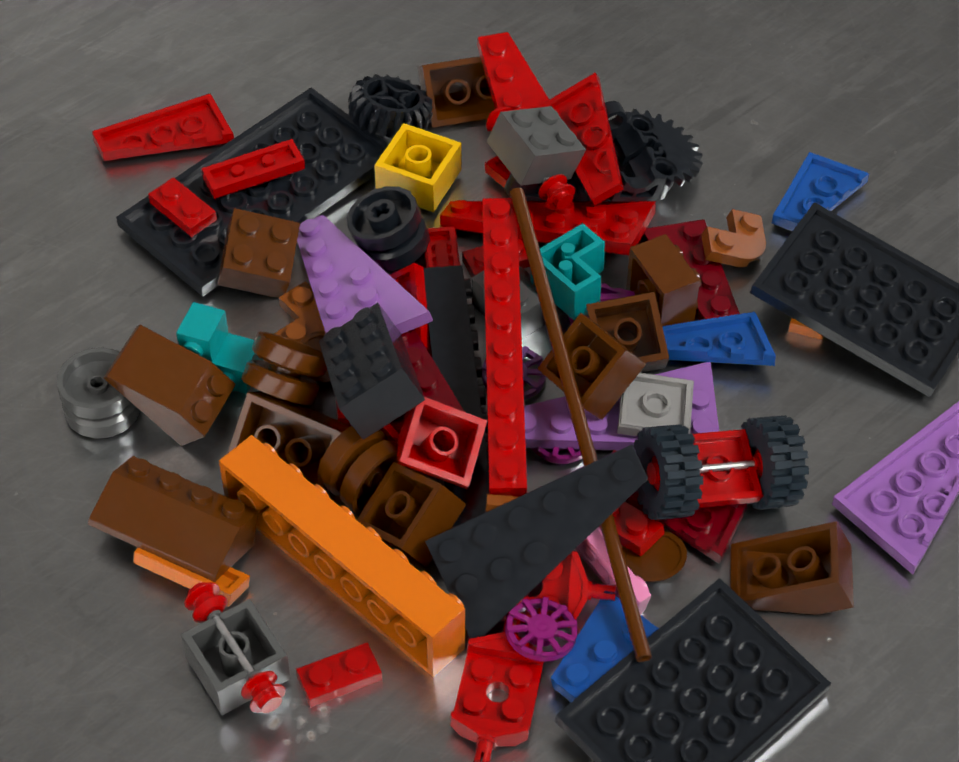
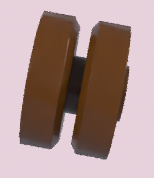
M259 331L256 335L252 351L263 360L248 361L241 380L249 386L274 397L298 404L314 405L320 386L308 376L320 377L325 375L327 367L322 351L290 338Z
M351 425L338 435L323 455L317 471L318 481L335 496H340L341 501L359 516L392 463H397V443L393 440H388V437L380 429L363 440Z

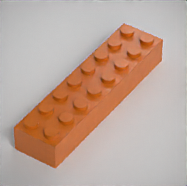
M250 435L219 460L224 496L241 501L245 505L259 511L256 529L433 678L465 649V607L456 595L452 593L447 594L439 588L430 574L425 571L420 572L412 566L404 553L399 549H392L385 544L377 531L371 527L366 528L358 522L350 509L344 505L339 506L331 500L323 487L318 484L313 485L304 478L300 469L292 463L287 464L282 460L270 444L266 442L261 443L253 435Z

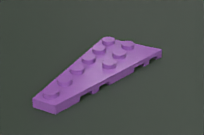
M959 401L837 493L833 498L832 505L912 575L959 495Z

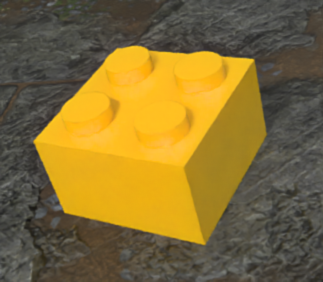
M403 123L374 165L375 188L379 189L388 186L409 190L415 197L419 208L434 212L462 170V143Z

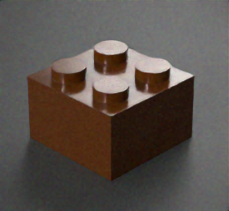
M234 208L227 229L217 285L275 298L285 294L291 280L300 223Z
M664 234L630 247L626 290L633 291L635 295L655 292L662 326L695 321L701 279L697 270L691 268L685 261L679 246L674 245L668 236Z
M655 292L586 304L584 311L586 317L602 327L646 363L640 373L666 367L669 354Z
M580 313L563 336L583 408L603 420L645 367L646 363L602 327ZM551 350L537 369L564 392L554 353Z
M393 462L357 521L366 528L371 527L377 531L382 541L390 548L399 549L407 558L427 568L433 557L425 540L451 529L466 504L442 484Z

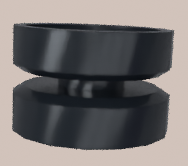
M386 186L370 191L353 204L347 215V227L357 246L385 271L405 268L417 261L426 251L430 242L429 229L424 218L421 216V211L415 197L409 190L401 187Z

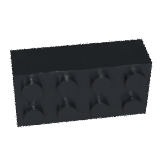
M378 302L371 307L359 310L353 319L341 327L337 326L330 329L319 340L339 410L363 440L425 400L401 333Z

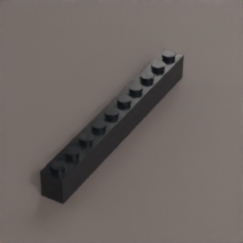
M462 265L424 268L427 310H429L433 319L432 322L428 323L432 359L466 413L487 420L469 487L465 489L444 481L445 487L466 504L453 527L485 513L487 494H490L488 441L485 440V434L488 433V412L482 413L481 406L486 405L485 385H478L477 378H482L481 357H474V351H479L477 330L471 331L470 325L475 324L474 304H467V299H472L470 278L464 279Z

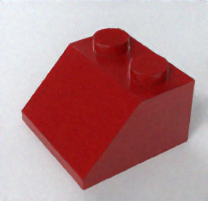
M425 397L423 402L405 414L397 440V464L467 489L470 485L487 420Z

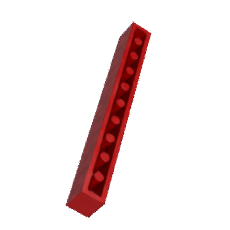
M482 198L489 491L491 495L520 497L527 493L518 224L512 198Z

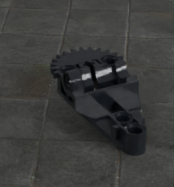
M617 101L605 103L608 119L617 115L609 120L616 156L621 166L626 167L624 172L620 171L623 190L603 202L664 200L674 182L679 186H683L685 181L690 183L694 177H697L703 164L700 161L703 154L697 152L700 147L699 144L691 143L692 135L682 134L684 130L682 126L672 127L673 120L671 119L663 122L661 114H657L655 118H652L648 110H645L644 114H640L637 109H633L632 112H625L622 105ZM575 171L572 178L567 179V184H571L575 188L572 202H592ZM510 173L504 187L508 196L511 197L510 192L512 189L522 188L526 201H547L541 199L538 195L542 183L520 186Z

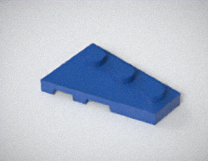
M809 152L775 210L771 224L793 231L814 202L832 211L868 182L869 173Z
M756 312L662 326L669 360L775 366L776 355Z
M615 596V601L600 599L577 635L573 649L564 656L551 677L552 687L570 702L575 700L634 650L622 604L617 596ZM641 615L646 637L649 638L659 628Z

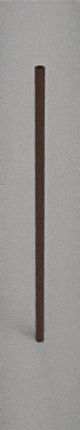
M514 188L511 190L510 195L584 466L597 461V455L524 190L522 188ZM612 513L600 527L636 660L638 662H645L650 660L652 655Z

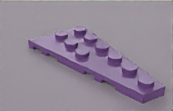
M324 215L305 220L300 224L297 243L325 333L334 327H341L353 319L359 310L371 307L377 302L401 334L433 321L429 310Z
M711 362L655 374L693 380L690 433L719 431ZM565 396L524 406L526 448L559 447V449H567V447H573L574 449H579ZM620 398L603 420L584 409L595 450H620L629 445H634V441L638 440L637 436L617 434Z

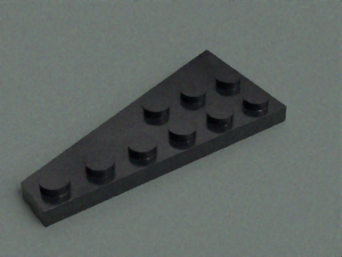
M633 445L620 449L425 540L448 592L456 595L465 607V629L470 639L484 636L648 480Z

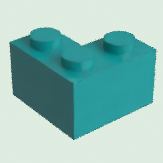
M582 223L540 248L554 303L574 321L580 313L584 314L586 304L600 302L601 276L598 273L604 270L605 241ZM530 268V282L535 286Z
M193 302L176 332L178 344L217 366L236 384L232 391L247 394L251 386L241 380L246 363L250 360H263L252 351L255 340L229 333L225 310Z

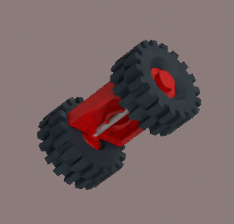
M782 415L749 418L747 422H743L741 425L742 429L692 434L682 424L642 428V431L638 432V440L634 441L633 446L648 477V480L636 490L639 493L637 497L639 505L643 504V513L645 515L648 514V518L651 520L689 517L695 514L694 510L704 507L748 503L753 504V508L761 510L790 507L799 504V500L803 499L805 495L802 489H807L808 481L805 479V475L809 474V466L805 465L808 452L803 449L805 440L803 436L798 435L800 431L798 424H793L794 420L791 417Z

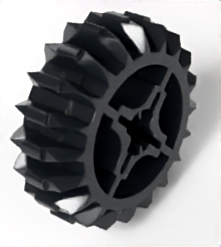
M374 74L373 78L364 76L363 80L356 81L352 92L349 94L348 115L352 117V122L359 124L361 130H368L370 135L376 134L381 136L382 139L384 137L393 139L403 123L426 130L432 119V99L427 96L426 91L421 90L420 85H413L411 80L405 81L400 79L399 76L396 78L390 77L388 74L385 77H381L378 74Z

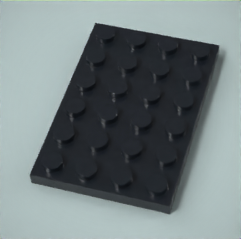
M815 202L753 283L749 292L928 397H931L959 353V283Z
M719 578L647 638L652 655L650 660L638 662L633 650L556 715L555 722L594 762H749L828 691L831 682Z

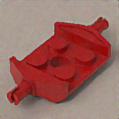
M572 551L542 580V591L538 595H526L523 598L529 600L549 597L548 600L561 605L564 604L568 607L567 610L576 620L587 600H591V598L615 601V594L604 593V591L616 592V585L592 584V581H588L578 551ZM534 608L537 614H541V608ZM547 609V615L551 616L554 611ZM527 610L521 612L529 618L531 617ZM506 615L500 621L505 622ZM559 616L555 621L559 622L566 620L562 616Z
M514 618L512 625H520L521 620ZM506 620L503 632L468 640L467 656L455 707L450 715V726L461 737L476 743L477 748L473 762H481L482 758V762H490L492 750H495L496 747L517 746L528 740L544 662L526 658L513 649L505 633ZM514 632L517 640L520 641L522 638L518 636V632ZM529 642L526 645H524L525 647H528L535 651L537 649V647H535ZM500 689L508 694V698L502 702H494L487 695L492 690Z

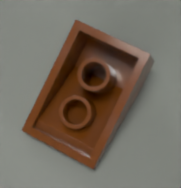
M142 325L136 326L103 377L180 446L206 436L236 385L211 361Z
M837 521L732 543L731 589L753 610L818 615L854 608L852 546Z

